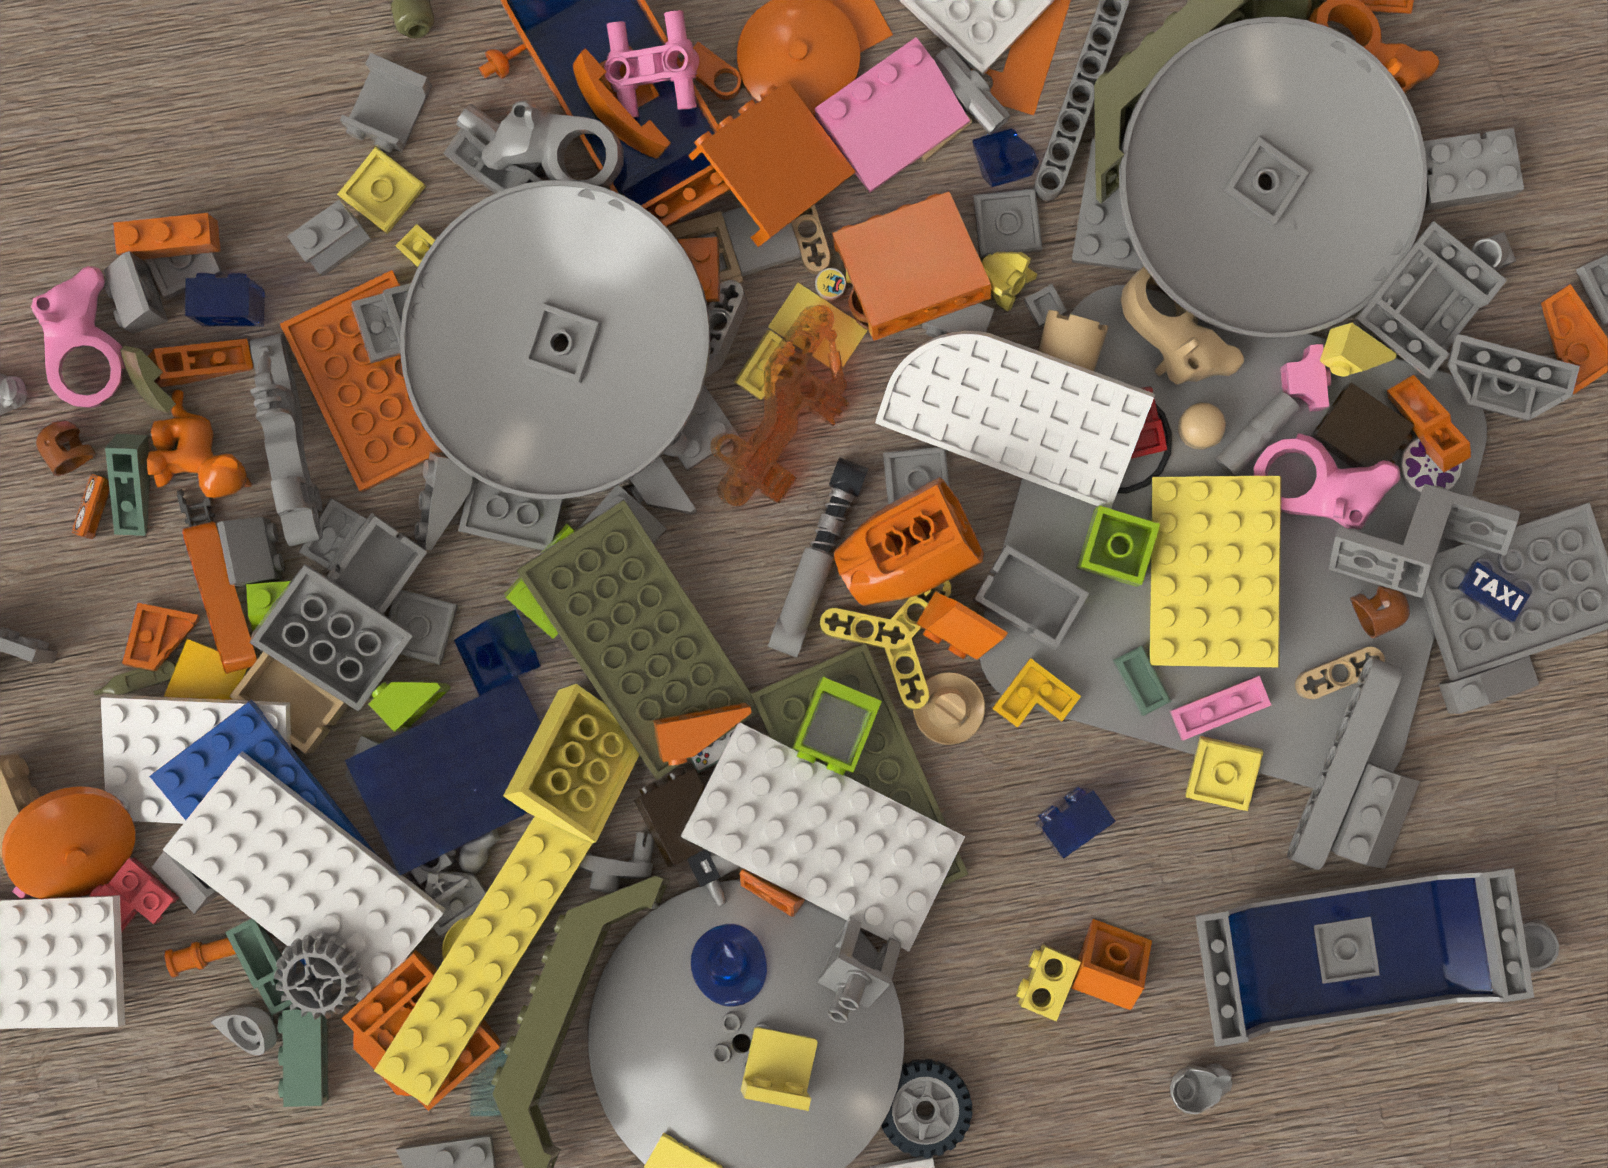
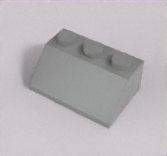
M1367 762L1333 842L1331 851L1355 862L1385 869L1420 781Z

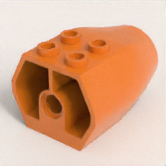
M940 477L874 513L834 551L839 575H841L853 597L863 606L906 599L925 593L982 563L984 552L959 499Z

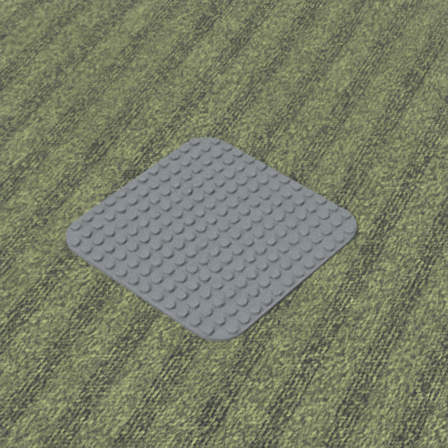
M1125 285L1105 287L1084 298L1071 314L1100 322L1099 325L1109 326L1094 372L1138 388L1151 386L1155 394V403L1166 415L1172 431L1171 455L1163 472L1158 477L1231 476L1217 464L1215 458L1282 391L1280 367L1286 363L1301 361L1303 350L1310 345L1323 344L1324 348L1327 340L1310 334L1283 338L1246 336L1223 330L1198 318V325L1212 329L1226 344L1239 348L1243 353L1244 362L1238 371L1230 376L1217 375L1197 382L1187 381L1182 384H1175L1169 380L1167 372L1160 377L1154 372L1163 361V354L1141 336L1126 320L1121 304L1122 290ZM1146 289L1147 298L1154 309L1160 314L1169 317L1176 316L1174 300L1167 294ZM1395 358L1392 361L1345 377L1331 372V385L1327 387L1329 407L1322 411L1310 412L1308 405L1303 400L1292 398L1299 405L1300 410L1236 476H1254L1256 461L1268 446L1282 439H1296L1298 433L1311 436L1343 387L1351 382L1402 416L1388 399L1387 390L1415 375L1451 414V422L1470 442L1471 458L1463 462L1462 476L1456 486L1449 491L1472 496L1487 440L1486 418L1483 409L1466 405L1454 377L1439 370H1436L1432 377L1428 379L1407 361ZM1200 402L1210 403L1218 407L1223 413L1226 422L1225 433L1221 441L1217 445L1204 450L1193 449L1185 445L1178 433V421L1183 412L1191 405ZM1412 429L1410 431V434L1413 435L1411 441L1417 438V435ZM1399 449L1392 458L1397 466L1400 453L1402 452ZM1165 451L1130 459L1120 487H1129L1147 479L1158 468ZM1329 452L1338 469L1353 468ZM1286 453L1278 457L1271 464L1268 476H1281V497L1298 498L1306 494L1313 487L1317 477L1314 462L1306 455L1299 453ZM1400 474L1399 482L1385 494L1376 510L1369 516L1365 525L1359 531L1377 538H1387L1403 545L1420 495L1406 487ZM1021 479L1003 547L1006 545L1012 547L1087 591L1089 595L1057 649H1051L1029 636L1030 628L1022 632L985 610L983 616L985 619L1008 632L1002 641L979 658L985 677L999 694L1002 695L1022 667L1031 658L1081 696L1065 717L1066 719L1193 755L1196 754L1200 736L1259 748L1263 750V756L1258 773L1313 788L1356 683L1317 699H1305L1295 689L1296 678L1304 671L1360 648L1375 647L1383 653L1386 663L1402 669V678L1367 762L1391 771L1395 770L1405 749L1435 633L1423 597L1420 598L1404 593L1410 607V616L1403 626L1375 639L1367 635L1356 615L1350 597L1362 593L1369 600L1376 595L1377 588L1380 585L1328 570L1335 536L1339 526L1343 527L1342 525L1327 517L1293 515L1281 512L1279 668L1153 666L1172 702L1142 716L1113 660L1139 646H1143L1150 659L1151 557L1143 584L1138 587L1076 569L1093 511L1098 506L1029 480ZM1152 482L1147 487L1128 494L1117 493L1111 509L1152 521ZM1443 537L1438 552L1457 546L1460 542ZM1381 605L1377 610L1384 609L1385 607ZM1365 653L1366 659L1364 661L1353 663V658L1349 660L1357 669L1364 666L1370 657L1375 658V656H1368ZM1343 664L1335 665L1332 669L1333 679L1337 682L1346 680L1348 676L1347 668ZM1321 670L1320 673L1324 676V670ZM1260 676L1271 706L1186 740H1181L1170 710L1253 677ZM1307 677L1308 683L1303 685L1305 690H1311L1312 693L1315 692L1314 687L1318 684L1327 683V688L1330 687L1325 677L1318 680H1311ZM1037 703L1032 708L1050 714Z

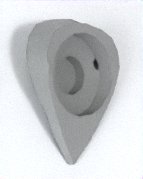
M252 1006L239 1007L223 1013L211 1021L233 1043L252 1055L260 1056L276 1044L277 1035L273 1024L274 1017L270 1012H264L262 1009Z

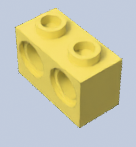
M1042 944L1040 950L1035 949L1028 964V967L1032 968L1028 980L1022 979L1016 996L1020 997L1018 1001L1020 1006L1057 1022L1081 962L1077 958ZM1052 958L1058 959L1060 961L1059 971L1055 974L1045 973V963ZM1038 988H1045L1048 990L1047 1000L1041 1004L1034 1003L1032 1000L1034 991Z

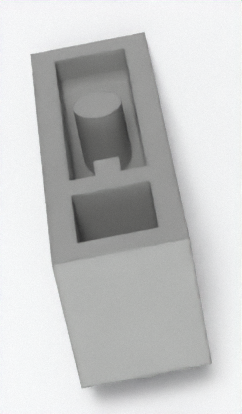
M1526 656L1455 681L1449 680L1440 683L1439 687L1448 714H1460L1538 686L1539 682L1530 656Z

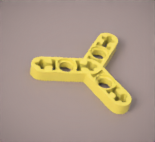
M948 580L943 583L944 587L942 590L947 597L951 594V584ZM931 590L922 593L925 598L931 593ZM919 595L910 597L891 619L838 608L826 610L820 618V627L825 635L836 639L860 644L866 643L869 646L884 648L903 704L912 710L921 709L926 705L929 698V690L912 638L922 627L916 624L918 621L911 620L907 615L908 608L913 604H919L925 609L928 605L925 600L918 598ZM833 615H838L840 622L848 623V617L854 618L851 624V635H845L844 633L847 628L837 626L835 631H831L829 624L825 623L826 619H832ZM861 621H868L874 627L873 634L868 638L859 637L855 631L857 624ZM878 624H885L883 631L893 632L894 628H899L900 634L904 635V640L899 639L897 644H892L890 637L882 635V642L875 641L879 631ZM909 657L913 660L914 669L911 673L901 674L897 670L896 662L899 658ZM916 675L919 676L920 681H914V685L917 691L922 690L924 693L920 697V703L915 704L913 700H907L906 695L910 694L909 685L906 683L902 686L900 680H910Z

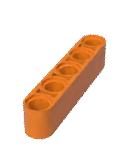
M212 521L182 529L183 538L225 674L250 668L257 661L254 647L250 643L251 637L235 586L229 583L221 540L215 522Z

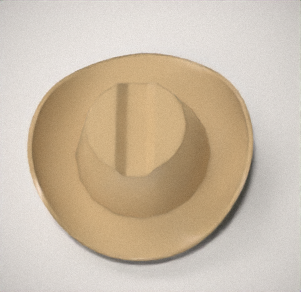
M951 672L937 674L926 680L929 690L928 702L921 709L913 710L915 721L922 733L929 739L945 745L959 744L972 737L980 728L985 714V701L979 687L968 677ZM922 690L917 691L914 698L915 704L920 703V697L924 695Z

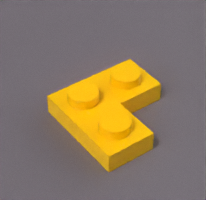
M1029 658L992 709L1017 728L1036 703L1062 722L1081 696L1033 659Z

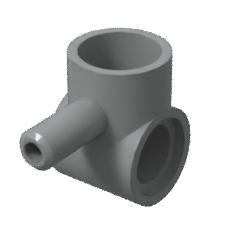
M1505 232L1481 239L1471 249L1474 254L1494 270H1499L1516 262Z

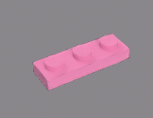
M1256 676L1170 710L1181 740H1186L1269 707L1271 703L1260 676Z

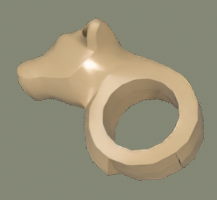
M1145 266L1132 276L1122 290L1121 304L1123 314L1132 327L1163 354V361L1154 371L1159 377L1167 372L1169 380L1175 384H1182L1187 381L1197 382L1217 375L1230 376L1238 371L1244 362L1243 353L1239 348L1226 344L1212 329L1198 325V317L1186 311L1176 302L1175 317L1160 314L1152 307L1146 294L1147 284L1159 285Z

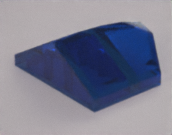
M1012 128L972 140L982 177L991 187L1032 176L1039 164L1034 149L1017 136V132Z

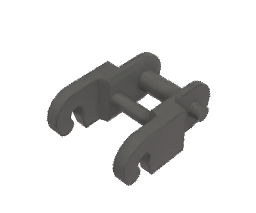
M182 489L177 490L181 513L186 514L187 517L185 519L186 524L188 523L192 527L196 522L208 520V522L213 521L215 513H212L211 508L215 507L212 497L205 496L202 503L187 505L186 499L183 498L184 491ZM204 507L205 514L193 516L192 509Z

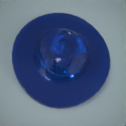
M724 924L708 930L698 939L691 954V971L697 986L708 999L722 1006L736 1007L750 1002L763 988L767 976V959L760 941L750 930L736 924Z

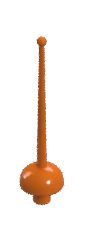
M539 34L529 39L531 45L539 41L540 39L533 42V40L542 36L543 34ZM524 43L505 55L497 49L486 51L485 55L488 62L479 67L482 76L487 78L496 72L501 79L505 78L510 69L509 60L526 49Z

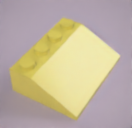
M574 684L558 690L503 796L527 813L587 841L596 843L639 757V753L607 705L578 684Z

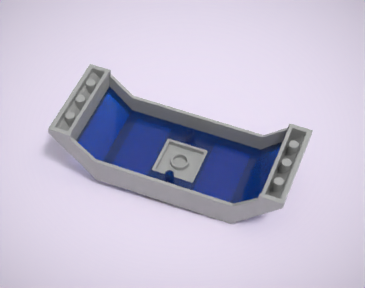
M1514 868L1411 874L1245 899L1195 915L1216 1047L1249 1042L1252 1038L1276 1030L1452 1003H1504L1534 998Z

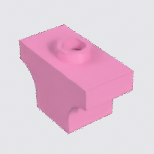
M1323 344L1308 346L1303 350L1301 361L1286 363L1280 367L1282 391L1291 398L1303 400L1308 405L1310 412L1322 411L1329 407L1327 387L1331 385V372L1329 368H1325V365L1320 362L1324 349Z

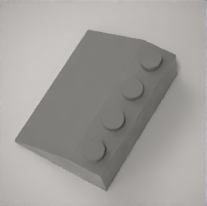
M304 564L252 633L250 643L359 712L410 641L413 633Z

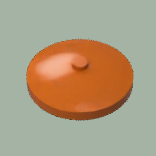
M771 0L760 7L749 18L741 32L737 47L738 71L746 91L756 103L762 100L759 95L768 87L775 84L778 88L788 81L815 117V108L857 79L860 66L858 37L846 15L826 0Z
M81 786L59 789L37 798L23 808L12 820L2 842L3 864L14 885L32 897L47 899L85 896L90 894L98 885L104 886V884L109 883L130 858L135 845V826L127 808L111 793L98 788Z

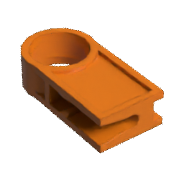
M697 42L693 47L699 56V66L696 70L695 80L721 99L729 100L736 97L742 85L740 73L700 42ZM722 73H731L738 80L737 86L733 91L721 92L715 86L716 78Z

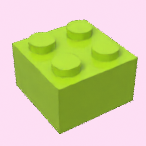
M1099 505L1093 511L1076 569L1135 587L1142 585L1160 524Z

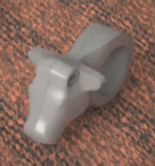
M525 100L515 102L509 115L501 122L493 140L483 148L482 159L486 166L495 170H504L514 164L541 163L550 180L584 182L607 188L612 185L624 165V149L618 136L608 126L598 120L587 117L551 114L545 112L533 102ZM595 134L602 139L606 148L604 167L597 176L589 180H575L569 175L565 167L564 154L566 148L579 135Z

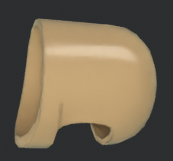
M1200 402L1191 405L1183 412L1178 421V433L1185 445L1193 449L1204 450L1213 447L1221 441L1225 433L1226 422L1224 415L1218 407L1210 403Z

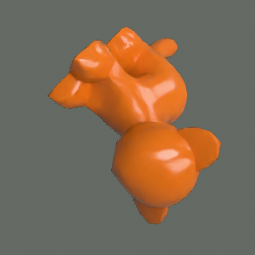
M174 390L171 399L176 403L171 409L174 418L154 421L151 428L153 445L157 450L148 453L147 470L148 475H154L156 486L162 487L171 482L174 474L189 472L198 473L199 487L206 497L229 496L237 493L243 487H252L245 467L234 455L213 454L214 434L210 421L206 417L187 412L183 408L184 392ZM176 441H179L177 450L171 451L175 447Z

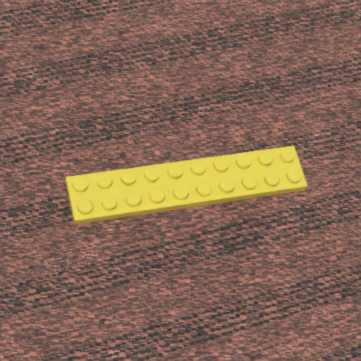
M536 816L533 818L374 1072L427 1106L430 1105L594 843Z

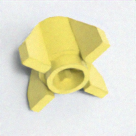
M996 252L993 255H987L982 261V265L991 283V293L997 304L1006 311L1011 310L1016 298L1015 295L1022 290L1025 283H1029L1037 277V273L1028 268L1031 258L1022 252Z

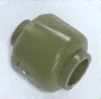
M393 0L391 3L394 24L400 34L414 39L421 38L433 27L435 20L430 0Z

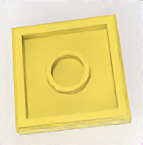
M375 147L337 195L388 234L426 186L383 151Z
M1200 736L1185 793L1186 798L1248 811L1263 750Z

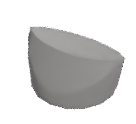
M1536 919L1523 924L1530 973L1539 972L1554 963L1559 953V943L1554 931L1544 920Z

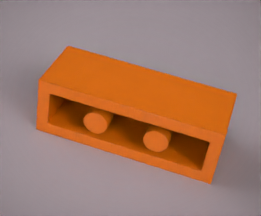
M209 213L113 223L116 254L119 256L130 251L140 259L145 260L221 252L218 221Z

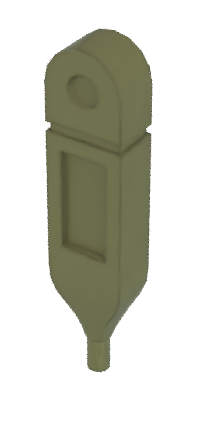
M164 661L156 672L139 668L114 676L104 687L94 690V695L103 693L124 695L170 681L176 663Z

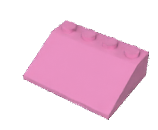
M917 37L815 108L816 120L855 170V174L869 193L970 123V119L936 62Z

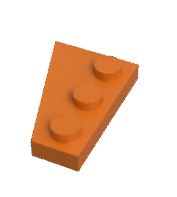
M1569 284L1541 302V306L1557 360L1580 366L1573 391L1574 395L1608 372V338L1572 285Z

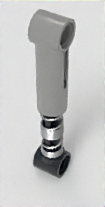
M839 457L829 483L831 487L829 496L831 499L829 503L825 504L827 508L825 514H821L819 525H817L818 529L815 530L817 533L815 541L811 542L812 547H805L782 612L768 644L769 648L795 658L798 657L813 612L835 559L831 557L832 554L830 553L832 546H836L834 543L835 538L842 531L841 529L844 525L842 520H846L844 517L846 509L851 507L849 503L852 502L853 498L859 496L869 468Z

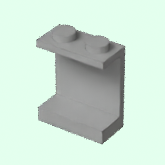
M370 53L365 63L370 73L350 116L342 115L340 121L347 128L346 133L359 140L367 137L374 140V145L384 151L391 153L395 149L403 152L432 88V84L426 76Z
M337 200L287 236L306 263L310 261L321 276H324L372 242L356 217L340 200Z

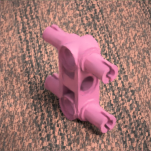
M678 10L664 13L668 42L665 45L641 50H629L626 22L619 21L606 24L611 52L608 53L604 69L607 71L605 77L611 83L613 91L617 92L618 101L633 118L639 117L635 89L640 85L671 80V82H674L678 110L697 107L693 79L697 75L696 70L699 66V56L693 49L690 39H687L683 11ZM682 52L685 61L683 66L679 68L676 62L678 55ZM624 63L626 65L627 72L626 75L622 78L620 76L619 69L621 65Z

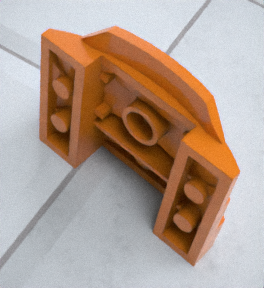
M416 950L341 1018L354 1031L353 1049L374 1070L438 970ZM484 1019L430 1105L427 1106L419 1101L428 1111L500 1047V1039ZM382 1077L396 1095L412 1096Z

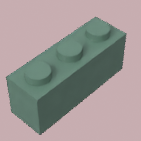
M290 1006L283 1009L282 1014L278 1017V1032L283 1034V1046H280L278 1051L279 1066H283V1078L279 1080L278 1094L280 1098H283V1107L322 1106L329 1100L328 1019L321 1014L318 1019L314 1020L312 1012H308L306 1016L302 1017V1009L297 1007L290 1011Z

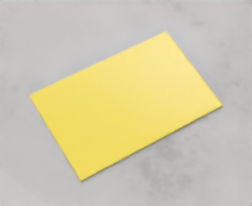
M800 283L796 284L768 326L838 374L868 331L863 329L855 319Z

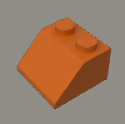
M936 591L916 623L925 629L923 633L925 637L937 644L941 640L950 644L948 651L963 660L966 655L977 660L1002 641L1008 634L1005 630L958 601Z
M1092 919L1078 957L1081 963L1071 988L1131 1010L1145 986L1152 940Z

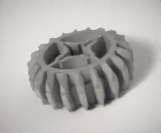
M323 932L318 934L315 939L309 933L305 935L303 940L300 938L295 939L291 946H287L283 950L282 957L276 962L278 969L274 973V978L279 980L276 984V990L284 991L281 1001L290 1000L292 1002L290 1011L298 1007L302 1009V1017L306 1016L308 1012H312L314 1020L318 1019L321 1014L328 1019L333 1016L334 1012L339 1015L344 1012L346 1007L353 1004L354 997L361 990L359 984L363 980V974L358 973L361 968V962L353 961L356 951L349 953L345 951L347 942L339 946L335 943L336 936L326 941ZM305 958V969L302 973L297 974L296 963ZM341 979V990L332 994V984L335 980Z

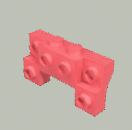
M135 857L129 858L108 884H104V886L98 885L89 895H120L121 932H123L138 912L152 924L159 923L163 918L162 914L170 904L175 903L179 899L176 894L163 885Z

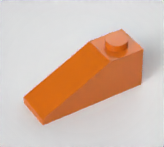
M247 338L156 348L148 355L163 372L154 380L159 387L183 385L253 369Z
M740 703L653 720L660 759L662 762H668L669 765L686 763L687 758L696 756L752 713L751 707L747 703Z

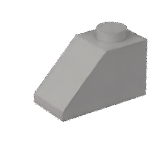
M661 457L642 472L630 478L634 485L629 490L639 504L645 501L649 507L691 515L697 512Z

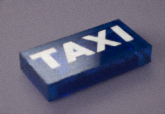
M1479 562L1472 563L1457 588L1509 622H1515L1530 597L1528 593Z

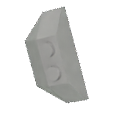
M1456 334L1454 337L1448 361V367L1466 405L1525 421L1535 418L1572 397L1580 367Z

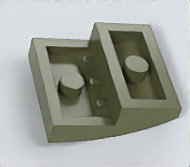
M123 346L120 349L122 360L128 376L138 393L151 408L168 413L176 403L154 382L163 372L141 349Z

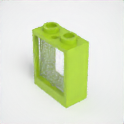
M821 677L792 746V749L798 751L796 757L813 764L816 759L828 763L827 770L844 776L845 771L854 772L882 701L828 678Z

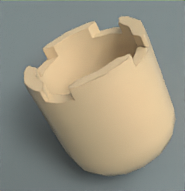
M1048 310L1038 351L1095 371L1109 326L1099 325L1100 322L1070 314L1069 317L1059 315L1058 311Z

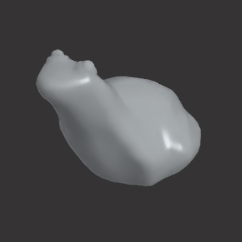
M491 829L479 839L461 847L459 865L463 871L478 874L488 862L490 848L497 841L501 840L497 829Z

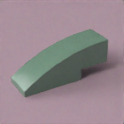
M251 918L226 931L225 933L253 988H258L271 1015L289 1007L292 1002L290 1000L281 1001L284 991L276 990V984L279 980L274 978V973L278 969L276 962L282 955L265 929Z

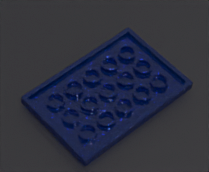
M519 678L345 760L400 876L528 814L503 796L541 724Z

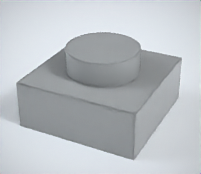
M1053 284L1024 299L1038 328L1045 324L1048 310L1058 311L1059 315L1067 312Z

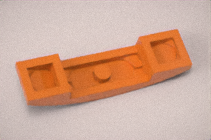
M586 48L582 50L573 63V70L578 86L593 112L623 142L641 153L658 159L671 142L651 120L640 126L601 82L607 71Z

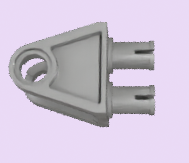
M849 917V921L846 920L817 981V983L836 992L827 1014L830 1019L839 1023H845L850 1010H857L859 1005L869 1008L891 984L901 948L899 941L889 937L887 945L883 944L872 969L858 962V959L852 957L862 923L852 917Z

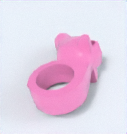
M92 266L84 267L73 278L53 287L44 294L33 298L31 305L32 311L39 324L42 325L44 332L45 367L51 389L65 402L76 407L85 408L101 406L103 402L113 397L122 383L123 370L125 369L120 351L122 348L121 344L106 332L95 327L97 300L100 291L104 288L105 280L101 270ZM82 346H91L102 351L109 360L111 367L110 379L105 388L92 395H82L71 390L65 383L62 375L63 361L68 353Z
M1300 433L1297 434L1296 439H1282L1268 446L1257 459L1254 466V476H1268L1271 464L1278 457L1286 453L1306 455L1316 466L1317 477L1314 485L1306 494L1298 498L1281 497V512L1293 515L1327 517L1335 520L1347 529L1353 528L1357 530L1363 528L1367 519L1376 510L1385 494L1400 480L1399 467L1390 461H1380L1370 467L1338 469L1332 456L1322 443L1313 437Z

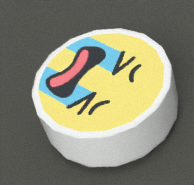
M827 268L817 275L815 288L821 298L830 301L836 300L845 291L846 280L839 270Z

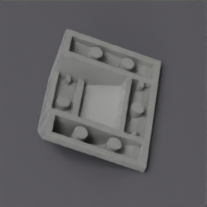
M1432 221L1355 320L1429 379L1450 354L1446 350L1454 341L1455 335L1463 330L1479 308L1490 303L1507 279L1435 221Z

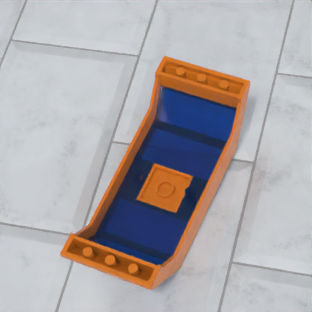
M500 0L519 37L565 115L587 117L601 122L587 103L578 86L573 63L581 51L586 48L604 68L608 53L611 52L606 24L619 21L626 22L629 50L635 51L662 46L668 42L666 35L645 0ZM677 57V66L681 68L683 64L679 57ZM624 63L621 65L619 69V73L622 78L626 75L627 68ZM604 76L601 82L618 100L617 92L613 91L611 83ZM671 80L640 85L635 89L639 117L634 118L640 126L651 120L671 144L656 159L637 151L619 139L624 149V165L618 177L608 187L609 190L619 193L641 205L666 227L731 190L703 153L694 160H691L688 156L697 148L694 142L707 131L712 135L719 131L716 128L718 124L695 85L694 91L697 107L678 110L675 85ZM595 134L579 135L580 141L600 172L606 161V148L602 139Z

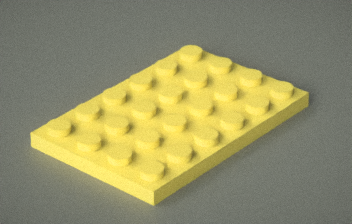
M1281 476L1152 477V522L1159 523L1160 527L1151 554L1150 664L1153 666L1279 668Z

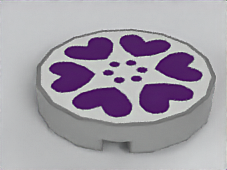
M1418 437L1410 441L1400 453L1398 462L1400 474L1404 480L1403 483L1417 495H1421L1424 484L1440 486L1448 491L1451 490L1460 480L1464 465L1462 462L1443 473L1425 453V448Z

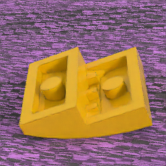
M186 639L163 697L233 700L229 696L243 679L247 668L225 674L217 649Z

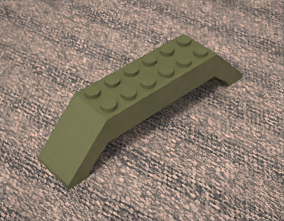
M1188 0L1187 4L1179 12L1174 11L1166 18L1163 26L1156 32L1148 33L1139 47L1133 52L1125 53L1115 68L1110 72L1101 74L1095 82L1096 199L1102 204L1119 189V165L1124 157V153L1120 150L1121 139L1125 136L1133 110L1144 89L1172 56L1204 34L1234 22L1261 17H1288L1308 20L1314 9L1327 0Z
M661 876L651 877L569 909L565 915L561 914L554 928V932L558 933L553 945L549 944L543 954L541 962L545 963L542 974H536L529 989V993L533 994L528 1006L523 1005L518 1015L517 1023L520 1024V1028L516 1036L511 1035L504 1050V1054L508 1055L503 1067L499 1066L491 1083L495 1085L492 1095L524 1168H554L561 1148L553 1144L539 1106V1101L610 926L646 908L657 909L669 883L667 878Z

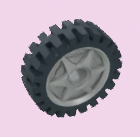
M916 1059L910 1063H904L895 1097L881 1127L889 1141L904 1153H910L914 1157L924 1156V1158H932V1155L941 1156L945 1151L954 1149L956 1144L963 1140L966 1131L969 1130L972 1119V1101L969 1090L960 1075L942 1062H936L932 1059ZM922 1101H929L934 1107L930 1114L921 1115L916 1111L917 1105Z

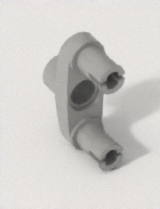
M636 833L633 857L628 862L592 856L588 852L579 868L592 873L589 889L613 893L618 891L620 878H650L653 870V864L650 863L655 843L652 835L647 834L646 845L643 847L645 833Z

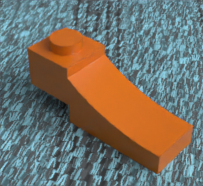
M1415 375L1387 390L1388 399L1405 419L1414 424L1412 429L1424 446L1425 453L1443 473L1471 458L1470 442L1451 422V414Z

